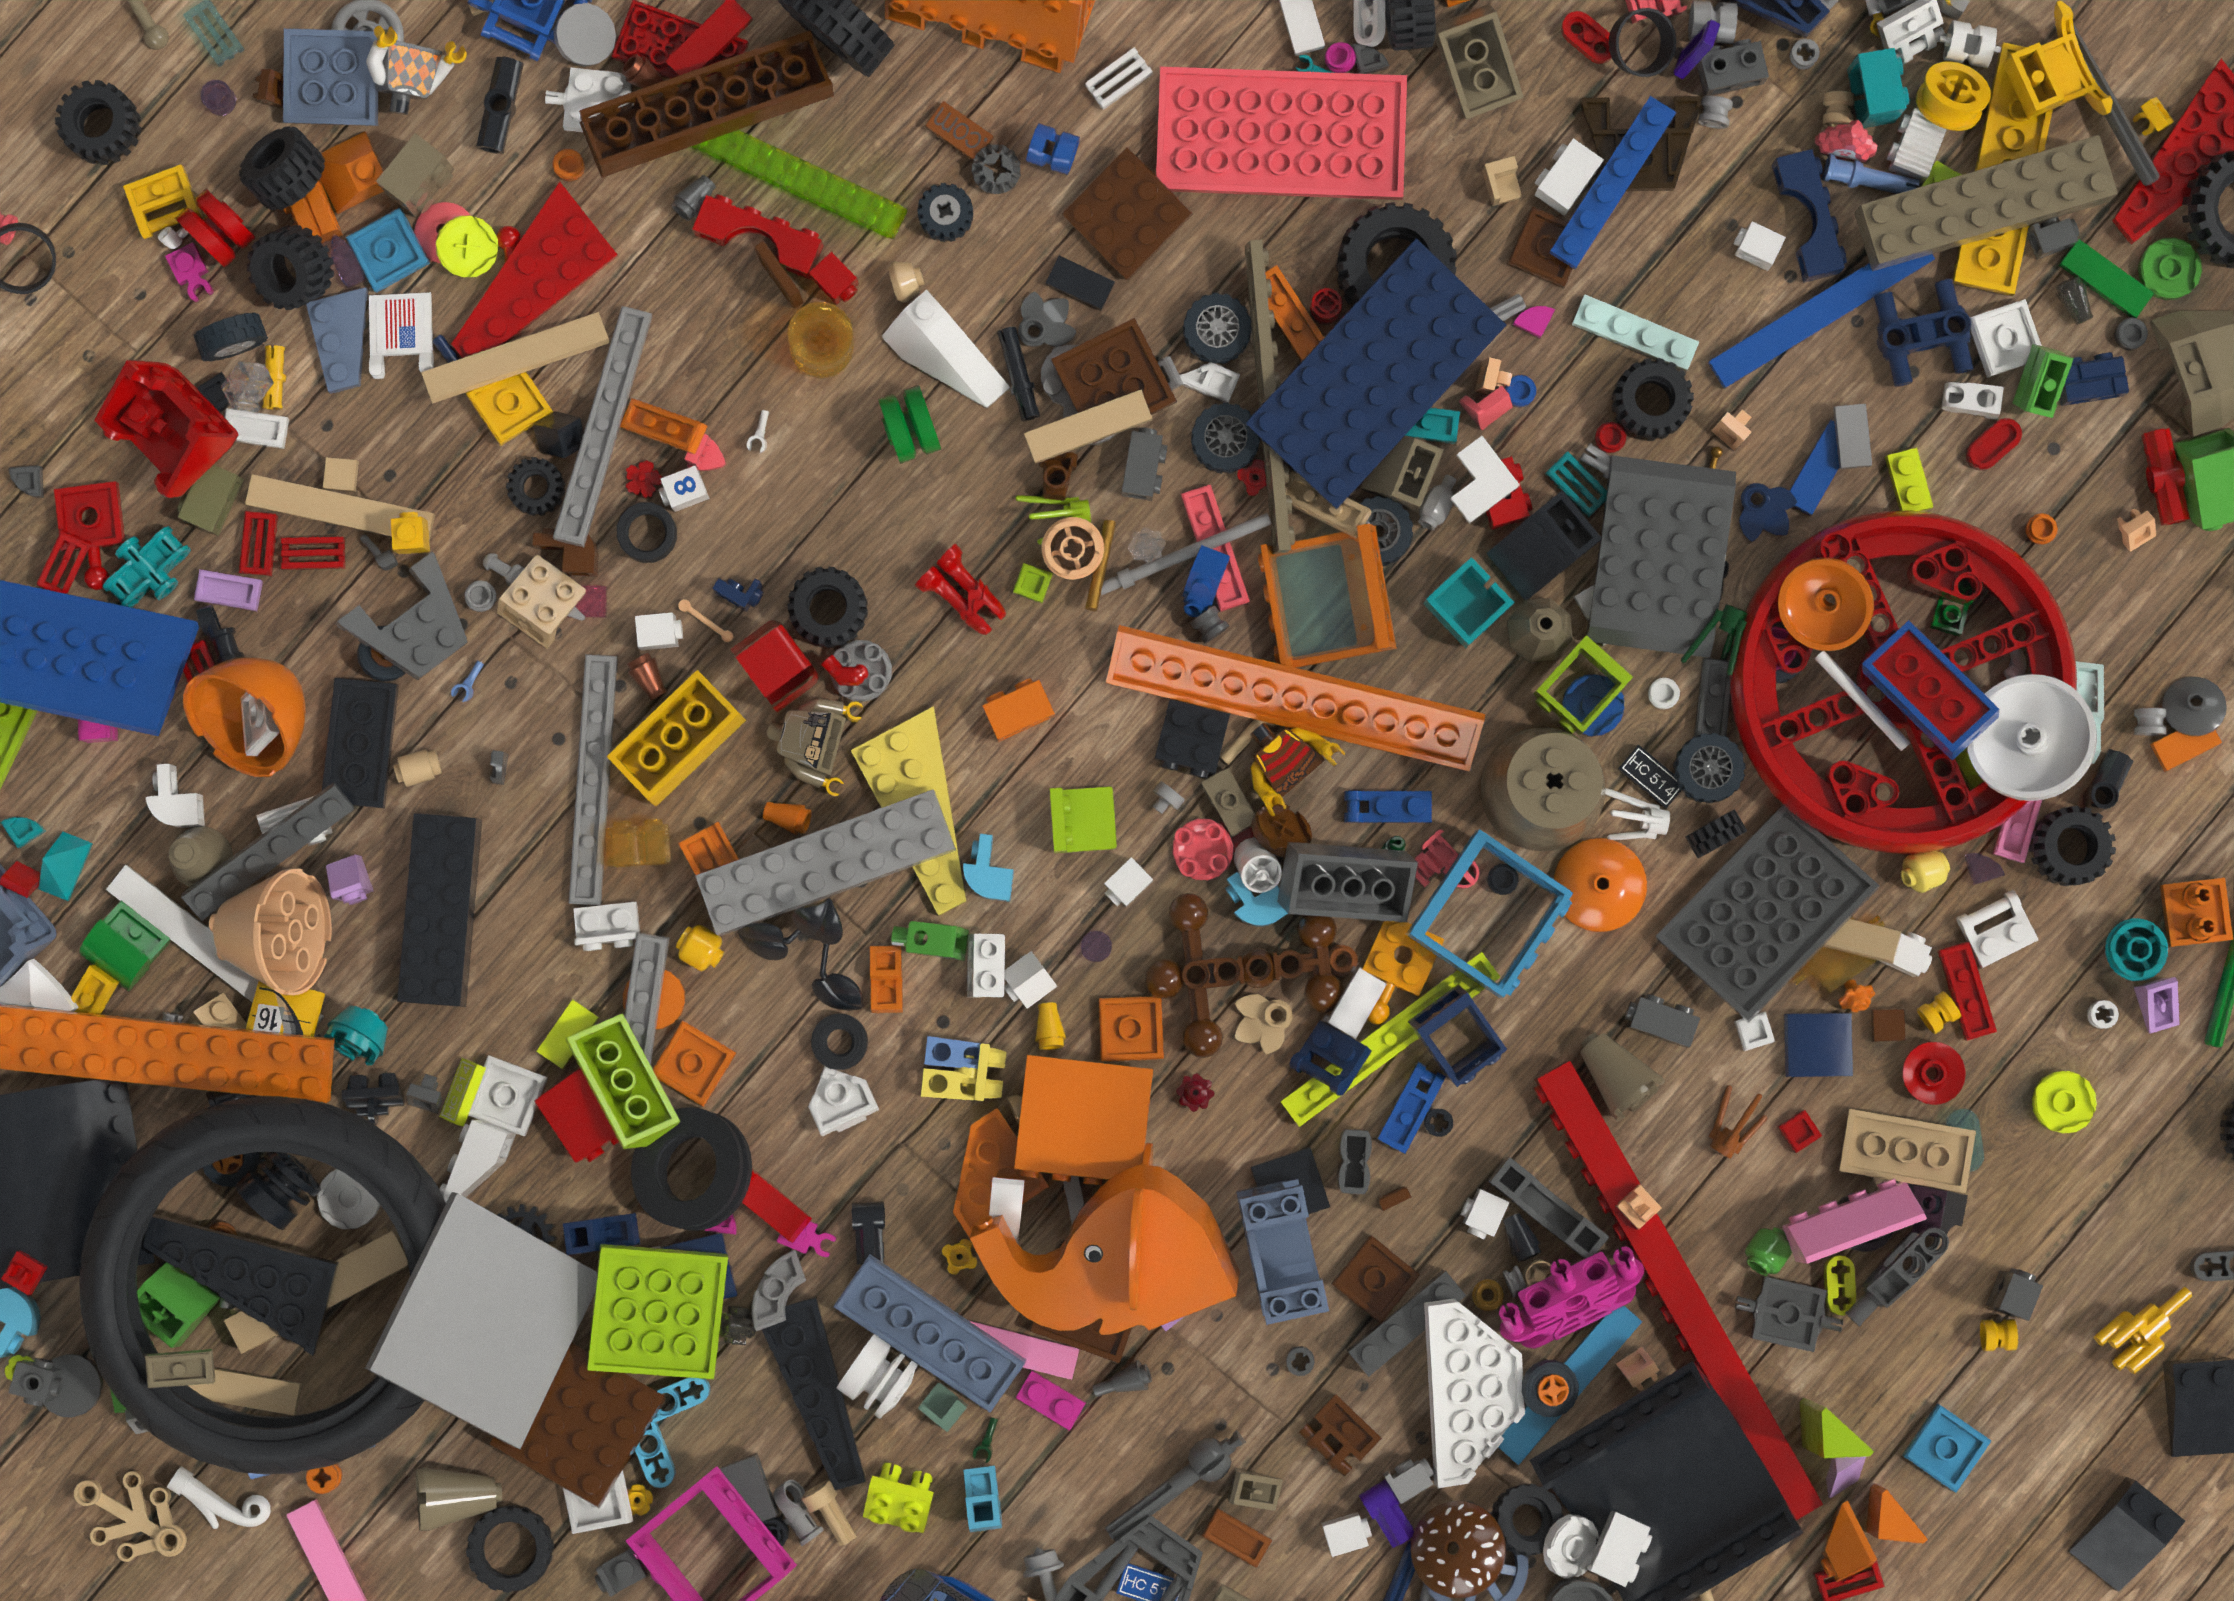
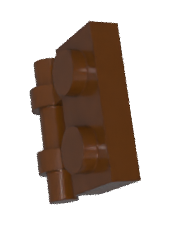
M1336 1393L1314 1415L1322 1426L1315 1431L1306 1423L1299 1431L1307 1440L1305 1444L1312 1450L1316 1449L1328 1460L1326 1464L1332 1470L1336 1468L1343 1476H1346L1353 1468L1345 1460L1350 1453L1361 1461L1382 1439ZM1329 1433L1343 1444L1339 1450L1335 1451L1324 1440Z

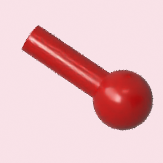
M513 226L500 228L496 235L498 245L504 249L505 262L521 240L520 232Z

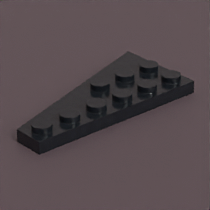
M153 1214L144 1240V1248L175 1268L178 1267L203 1286L206 1285L219 1293L220 1297L257 1321L264 1322L279 1332V1335L288 1341L292 1340L304 1348V1351L313 1356L316 1353L339 1262Z

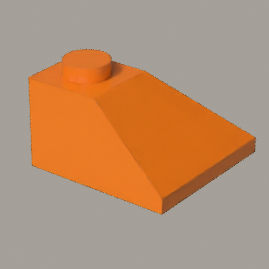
M366 131L321 153L325 159V168L321 173L320 180L337 214L384 192L376 180L385 169Z
M1848 1501L1842 1503L1836 1510L1822 1552L1824 1559L1821 1560V1564L1827 1576H1834L1836 1582L1872 1566L1877 1561Z

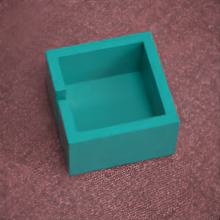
M1895 48L1861 53L1855 57L1847 69L1850 89L1855 96L1865 95V99L1854 101L1856 120L1862 123L1863 128L1895 123L1906 110V105H1909L1908 89L1906 86L1902 87L1900 75H1903L1901 57L1896 56Z
M1472 557L1423 603L1465 649L1515 603L1496 582L1488 590L1484 587L1491 577Z

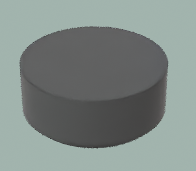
M2137 318L2123 320L2118 324L2114 332L2116 343L2125 350L2139 348L2146 342L2148 337L2146 325Z

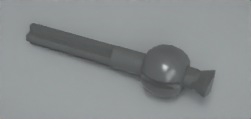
M1236 1430L1230 1438H1225L1221 1442L1214 1438H1204L1196 1442L1188 1456L1189 1464L1108 1524L1105 1529L1109 1536L1115 1542L1198 1480L1215 1482L1222 1479L1228 1473L1232 1463L1230 1454L1236 1450V1447L1246 1443L1244 1438Z

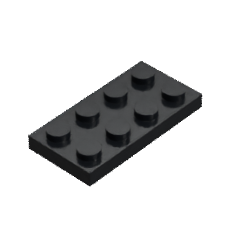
M343 678L334 679L322 790L334 782L353 806L385 809L399 689L398 684Z

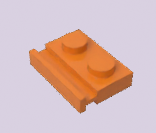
M716 822L714 825L678 843L695 875L740 860L720 822Z

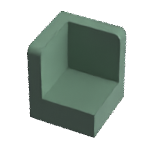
M939 1382L919 1405L918 1409L948 1432L966 1410L968 1404Z

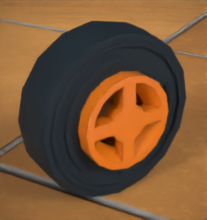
M1542 1360L1533 1364L1526 1371L1522 1380L1521 1393L1526 1405L1533 1412L1544 1417H1558L1567 1413L1574 1406L1579 1393V1384L1575 1373L1566 1364L1557 1360Z

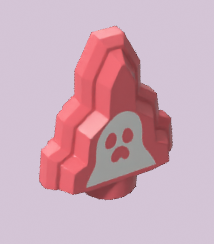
M1859 120L1851 121L1849 124H1838L1835 127L1828 126L1815 137V144L1819 146L1820 153L1826 155L1833 154L1837 159L1858 160L1866 163L1870 157L1875 156L1877 144L1873 142L1872 136L1868 135L1867 130L1863 128Z

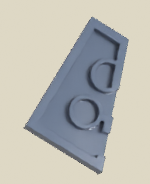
M366 287L311 301L306 304L325 382L330 394L361 386L363 333L366 324L365 308L368 299V289Z

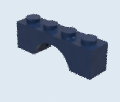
M1813 149L1776 158L1771 166L1779 195H1786L1799 200L1809 211L1812 220V232L1808 242L1795 253L1803 283L1840 274L1845 268L1844 264L1847 263V257L1844 247L1838 245L1836 234L1839 233L1838 223L1835 216H1830L1828 205L1831 203L1828 188L1822 186L1820 175H1822L1823 170L1819 157H1814Z

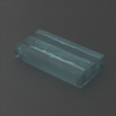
M204 0L183 14L219 67L224 65V61L227 59L231 60L234 58L237 52L241 53L245 50L211 0ZM208 7L233 43L232 47L228 48L203 12L205 8ZM198 14L224 51L222 54L218 55L192 17Z

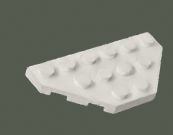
M1456 1299L1424 1303L1434 1485L1437 1488L1468 1484L1476 1475L1474 1471L1486 1457L1489 1459L1503 1442V1433L1513 1422L1517 1424L1525 1415L1524 1398L1521 1393L1523 1380L1522 1354Z

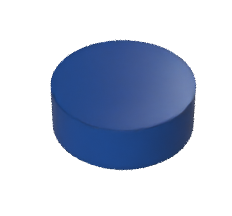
M1524 375L1512 377L1510 386L1505 387L1514 407L1528 406L1536 395L1535 383L1531 378Z

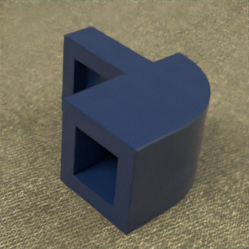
M636 1213L563 1223L567 1255L599 1251L600 1244L640 1245Z

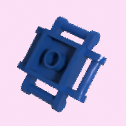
M468 0L467 3L476 9L489 13L480 36L499 40L529 54L530 59L538 62L547 40L555 44L554 30L552 29L565 0H494V2L489 0ZM575 0L573 5L592 3V0ZM501 18L526 32L538 35L535 44L497 27L498 19Z

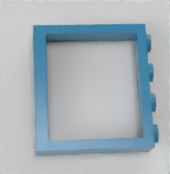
M1478 829L1474 831L1406 935L1498 998H1504L1506 994L1511 996L1515 988L1519 986L1521 980L1517 977L1523 968L1528 970L1538 956L1535 950L1541 942L1546 944L1554 933L1555 928L1552 924L1558 915L1563 918L1568 912V908L1572 904L1569 899L1573 892ZM1482 847L1555 896L1498 983L1425 935Z

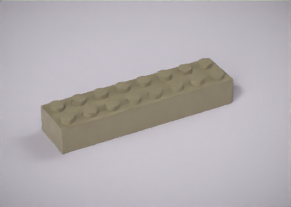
M2100 135L1861 204L1854 212L1873 272L2108 203L2118 194Z

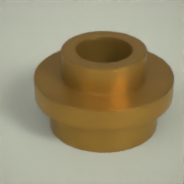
M1484 1279L1473 1287L1472 1300L1481 1310H1495L1503 1301V1289L1494 1280ZM1485 1289H1491L1493 1292V1297L1489 1301H1485L1482 1298V1292Z

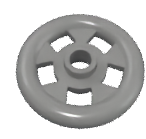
M354 0L346 4L337 13L331 26V30H349L345 27V24L351 16H354L359 22L354 26L353 31H374L376 26H381L384 30H388L392 26L397 33V41L404 42L403 26L398 15L390 6L379 0ZM369 11L381 15L378 24L367 20Z

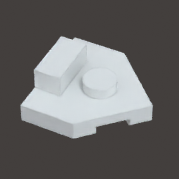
M826 1066L823 1068L820 1076L821 1079L808 1106L821 1136H825L835 1130L841 1132L867 1120V1115L879 1110L865 1079L851 1076Z

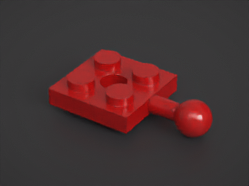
M113 481L54 489L59 534L62 529H65L71 535L76 534L80 536V539L84 541L87 539L92 542L87 552L89 568L84 574V582L92 590H102L103 584L109 578V573L101 566L100 547L122 545L125 542L119 483ZM90 508L95 509L97 520L91 525H85L82 521L84 511ZM64 540L61 551L66 552L70 542ZM76 546L74 551L81 550V548Z

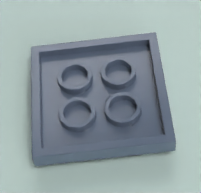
M284 28L283 123L378 126V91L375 88V82H373L366 64L372 44L377 39L374 31Z

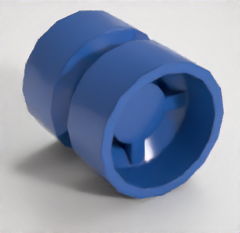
M1038 123L1028 149L1026 162L1041 167L1045 164H1050L1051 170L1068 175L1075 159L1080 137L1065 131L1059 135L1056 134L1055 128ZM1049 141L1055 143L1052 155L1046 154Z

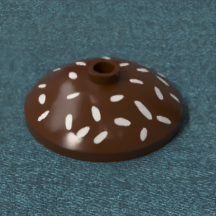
M1451 1501L1432 1508L1419 1521L1412 1536L1411 1558L1418 1576L1431 1590L1446 1597L1468 1598L1482 1593L1496 1581L1505 1563L1506 1542L1500 1525L1488 1511L1473 1503ZM1456 1542L1459 1546V1551L1452 1555L1449 1552V1546L1451 1543Z

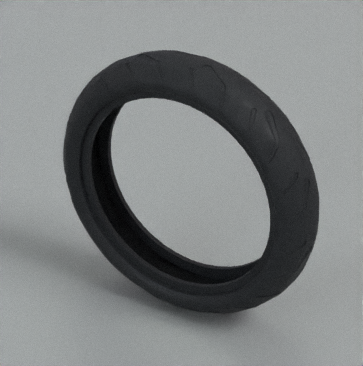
M257 1096L223 1102L185 1116L165 1127L129 1157L103 1193L83 1243L79 1278L80 1308L90 1352L102 1377L119 1402L148 1432L168 1446L196 1460L229 1470L253 1474H290L331 1466L367 1450L404 1424L414 1415L425 1400L377 1375L359 1392L326 1409L296 1416L269 1417L247 1414L221 1406L203 1397L188 1385L148 1388L145 1356L158 1353L149 1337L140 1312L136 1274L142 1239L157 1207L167 1193L184 1178L200 1168L221 1159L253 1152H282L313 1158L347 1174L364 1187L382 1206L402 1241L411 1276L446 1202L433 1178L417 1159L396 1139L365 1118L338 1107L308 1099Z

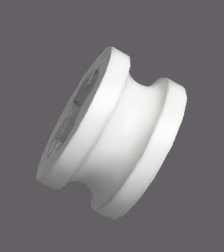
M2096 1001L2087 1010L2088 1021L2096 1028H2110L2118 1020V1009L2110 1001ZM2098 1007L2110 1011V1016H2106L2109 1019L2106 1023L2104 1020L2096 1019L2095 1013H2099Z

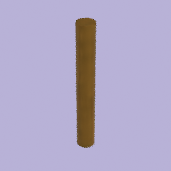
M1104 520L1101 536L1104 543V554L1100 565L1092 574L1085 609L1089 611H1097L1116 526V522L1112 520Z

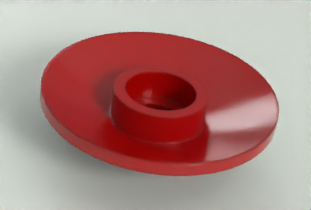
M1926 1042L1918 1045L1907 1055L1902 1068V1078L1908 1092L1918 1101L1930 1105L1943 1104L1955 1098L1961 1091L1966 1077L1965 1065L1961 1056L1951 1046L1941 1042ZM1933 1067L1937 1072L1934 1079H1929L1926 1075L1927 1069Z

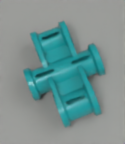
M170 526L164 527L157 532L143 547L139 545V539L134 536L117 549L115 556L118 559H123L126 563L103 584V589L106 592L110 591L122 603L121 606L132 608L151 589L155 592L154 597L157 600H161L177 587L178 580L171 578L168 573L188 556L191 548L188 545H182L172 534L173 529Z

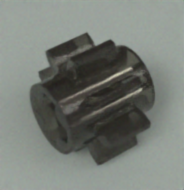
M729 1306L728 1313H722L719 1334L725 1337V1343L746 1345V1338L750 1339L755 1335L756 1330L752 1315H749V1308Z

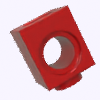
M832 251L809 272L811 279L836 305L842 300L846 303L858 291L856 288L859 285L857 277Z

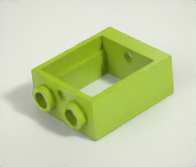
M1586 635L1533 694L1537 697L1535 702L1541 709L1548 714L1553 711L1561 718L1558 723L1572 735L1574 732L1581 735L1628 684L1633 676ZM1580 653L1615 684L1582 722L1576 719L1546 692Z

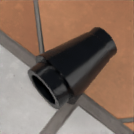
M1520 1213L1503 1220L1512 1257L1516 1256L1518 1263L1541 1253L1539 1248L1541 1243L1525 1220L1522 1219Z

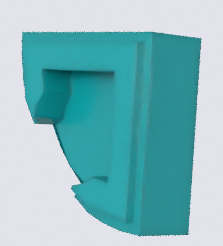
M12 817L1 822L16 847L20 849L46 832L44 827L38 822L24 817Z

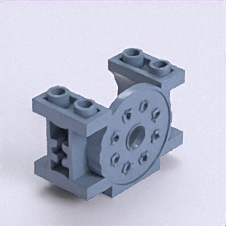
M1298 1178L1236 1191L1262 1315L1265 1317L1266 1325L1328 1312L1329 1307L1322 1278H1319L1306 1221L1309 1214L1302 1184L1299 1185Z

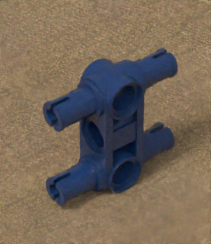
M1953 279L1938 281L1934 284L1940 310L1927 315L1902 320V318H1898L1892 292H1885L1874 296L1880 323L1877 324L1878 327H1876L1878 333L1877 346L1882 352L1883 358L1889 361L1895 387L1909 385L1913 382L1907 358L1910 353L1946 346V348L1950 349L1955 374L1966 373L1974 369L1968 347L1971 339L1969 331L1971 320L1965 313L1962 305L1958 304ZM1948 320H1955L1959 323L1960 333H1953L1949 330L1947 326ZM1887 333L1897 334L1900 338V345L1893 346L1888 343Z

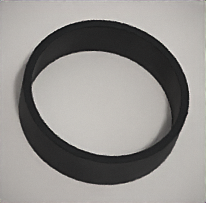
M26 223L8 224L0 228V236L17 230L34 233L48 245L52 254V264L47 275L33 285L14 286L0 279V288L15 294L36 292L43 288L54 274L56 267L54 245L47 234L36 226Z

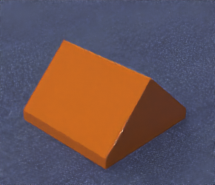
M1875 1483L1870 1487L1867 1533L1883 1540L1922 1544L1928 1540L1887 1489Z

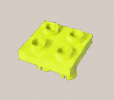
M884 1463L881 1468L880 1477L872 1476L863 1517L877 1524L887 1523L898 1526L907 1532L924 1533L934 1492L928 1491L932 1482V1476L925 1472L923 1482L919 1483L922 1471H915L912 1474L910 1485L898 1483L902 1468L894 1464L892 1474L889 1475L891 1463Z

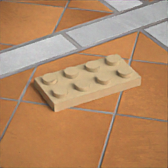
M1849 1109L1839 1171L1887 1180L1895 1178L1899 1182L1966 1193L1976 1131Z

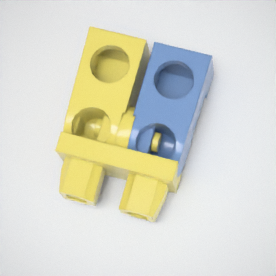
M927 1036L924 1064L954 1067V1071L924 1068L921 1097L984 1101V1098H1001L1003 1081L986 1079L987 1067L1005 1068L1006 1052L990 1048L989 1044Z

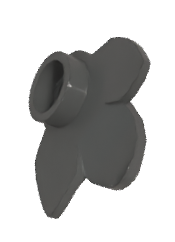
M1035 291L1029 294L1021 305L1023 320L1018 328L1020 340L1030 347H1038L1044 343L1058 347L1070 342L1075 337L1076 330L1070 325L1065 324L1069 311V301L1064 298H1057L1044 303ZM1031 327H1037L1040 333L1036 337H1031L1028 334V330Z

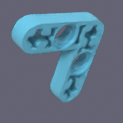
M685 1378L656 1390L660 1394H671L675 1399V1406L670 1411L659 1409L651 1422L652 1429H647L644 1434L652 1435L657 1439V1449L651 1453L642 1450L640 1442L635 1449L646 1479L653 1487L664 1488L672 1483L676 1474L675 1466L657 1421L705 1401L710 1394V1384L707 1379ZM691 1381H695L696 1385L702 1384L704 1390L700 1392L701 1398H696L694 1394L683 1398L687 1404L682 1406L681 1397L675 1390V1387L680 1386V1391L684 1392L691 1388ZM660 1452L664 1456V1458L658 1459L660 1467L662 1469L668 1468L669 1470L664 1482L660 1478L653 1477V1473L657 1470L654 1461L649 1465L646 1462V1459L654 1458Z

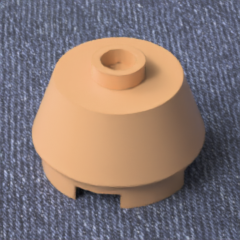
M1067 517L1058 520L1049 527L1042 540L1044 562L1054 574L1065 579L1075 580L1090 575L1097 569L1103 558L1104 543L1100 532L1092 523L1082 518Z

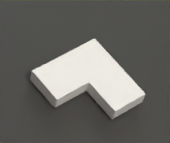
M1483 436L1456 455L1474 478L1473 482L1451 497V501L1469 524L1520 486Z

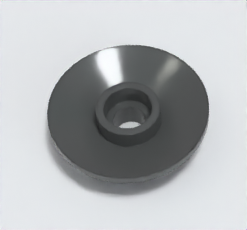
M2185 677L2174 682L2167 689L2163 698L2162 708L2166 709L2165 719L2173 729L2188 736H2203L2213 732L2221 725L2226 715L2227 704L2223 692L2210 680L2201 677ZM2193 698L2199 699L2201 705L2193 706L2190 700Z

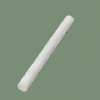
M1822 651L1814 658L1901 751L1911 743L1825 651Z

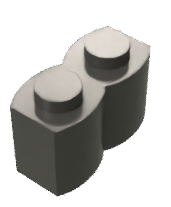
M1343 1129L1338 1143L1339 1155L1342 1160L1337 1171L1338 1188L1341 1193L1365 1194L1370 1184V1171L1366 1162L1372 1150L1371 1136L1366 1130Z

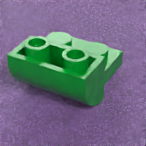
M121 900L103 921L100 919L83 941L79 954L116 979L119 985L129 992L146 974L150 964L168 946L170 938Z

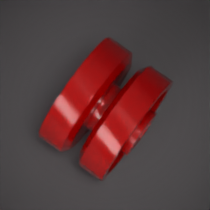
M205 188L195 198V202L207 216L202 219L192 209L185 208L175 219L226 268L236 258V254L225 240L229 237L238 247L246 248L256 237L242 224L243 220L223 200L220 202Z

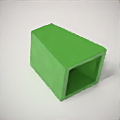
M2227 428L2173 443L2176 458L2182 463L2185 472V486L2183 490L2191 521L2205 531H2215L2221 529L2223 524L2234 522V431Z

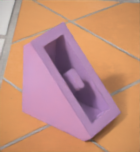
M2175 977L2163 978L2134 987L2149 1034L2179 1025L2178 981Z

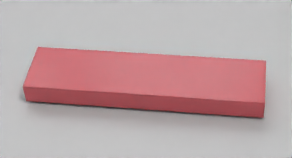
M1211 484L1181 494L1196 542L1226 530ZM1230 542L1214 548L1213 550L1230 556L1224 576L1215 595L1219 611L1223 612L1250 603Z

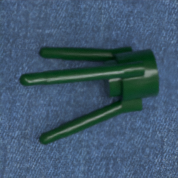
M1725 604L1723 611L1716 608L1712 619L1681 658V662L1685 663L1714 626L1721 622L1719 629L1728 632V636L1720 659H1727L1732 646L1727 674L1732 675L1743 631L1747 624L1745 619L1748 613L1729 604Z

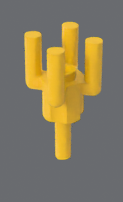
M2183 1287L2159 1308L2155 1304L2149 1303L2135 1316L2128 1311H2123L2093 1337L2100 1346L2108 1342L2114 1349H2117L2129 1339L2132 1344L2113 1359L2112 1364L2119 1371L2126 1366L2132 1374H2135L2164 1349L2165 1345L2160 1337L2171 1328L2168 1317L2193 1295L2186 1287Z

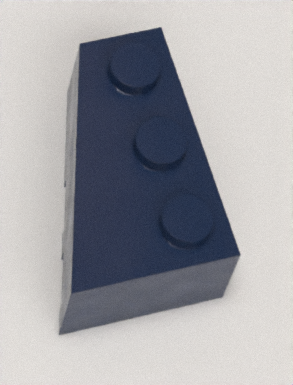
M1726 0L1730 3H1736L1738 7L1803 38H1807L1830 13V10L1820 0Z

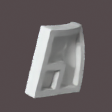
M35 959L27 961L15 975L0 987V1004L72 1012L79 1008L72 1001L71 996L63 986Z

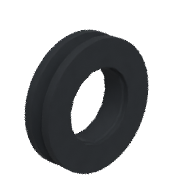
M685 1107L675 1109L680 1120L677 1126L647 1147L635 1148L631 1164L632 1186L642 1208L658 1222L683 1230H705L729 1218L745 1198L752 1175L751 1152L742 1132L727 1118L700 1108ZM700 1137L711 1145L716 1155V1172L712 1184L704 1194L694 1200L682 1201L672 1193L667 1182L668 1163L671 1155L680 1144L688 1139Z

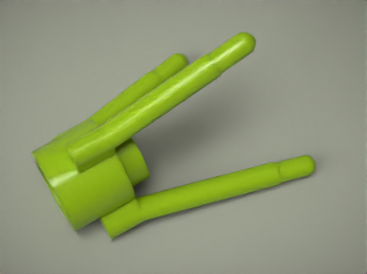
M1017 495L1015 498L1016 501L1065 505L1063 510L1029 514V519L1064 516V518H1082L1091 523L1088 499L1079 500V497H1073L1061 501L1045 499L1043 496ZM1043 537L1038 539L1037 543L1039 545H1042Z

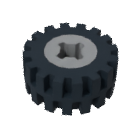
M941 183L939 186H931L929 191L926 190L923 193V197L918 203V219L922 229L932 239H939L940 242H945V240L952 242L956 241L958 237H963L965 232L969 231L973 221V206L969 195L962 188H958L957 185L952 183L951 185Z

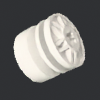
M873 1334L836 1389L852 1400L857 1398L863 1391L867 1392L869 1395L863 1408L868 1410L873 1401L877 1399L882 1404L874 1415L881 1419L884 1414L896 1406L912 1383L914 1372L918 1365L911 1361L905 1371H901L897 1367L905 1355L899 1354L890 1363L886 1360L891 1346Z

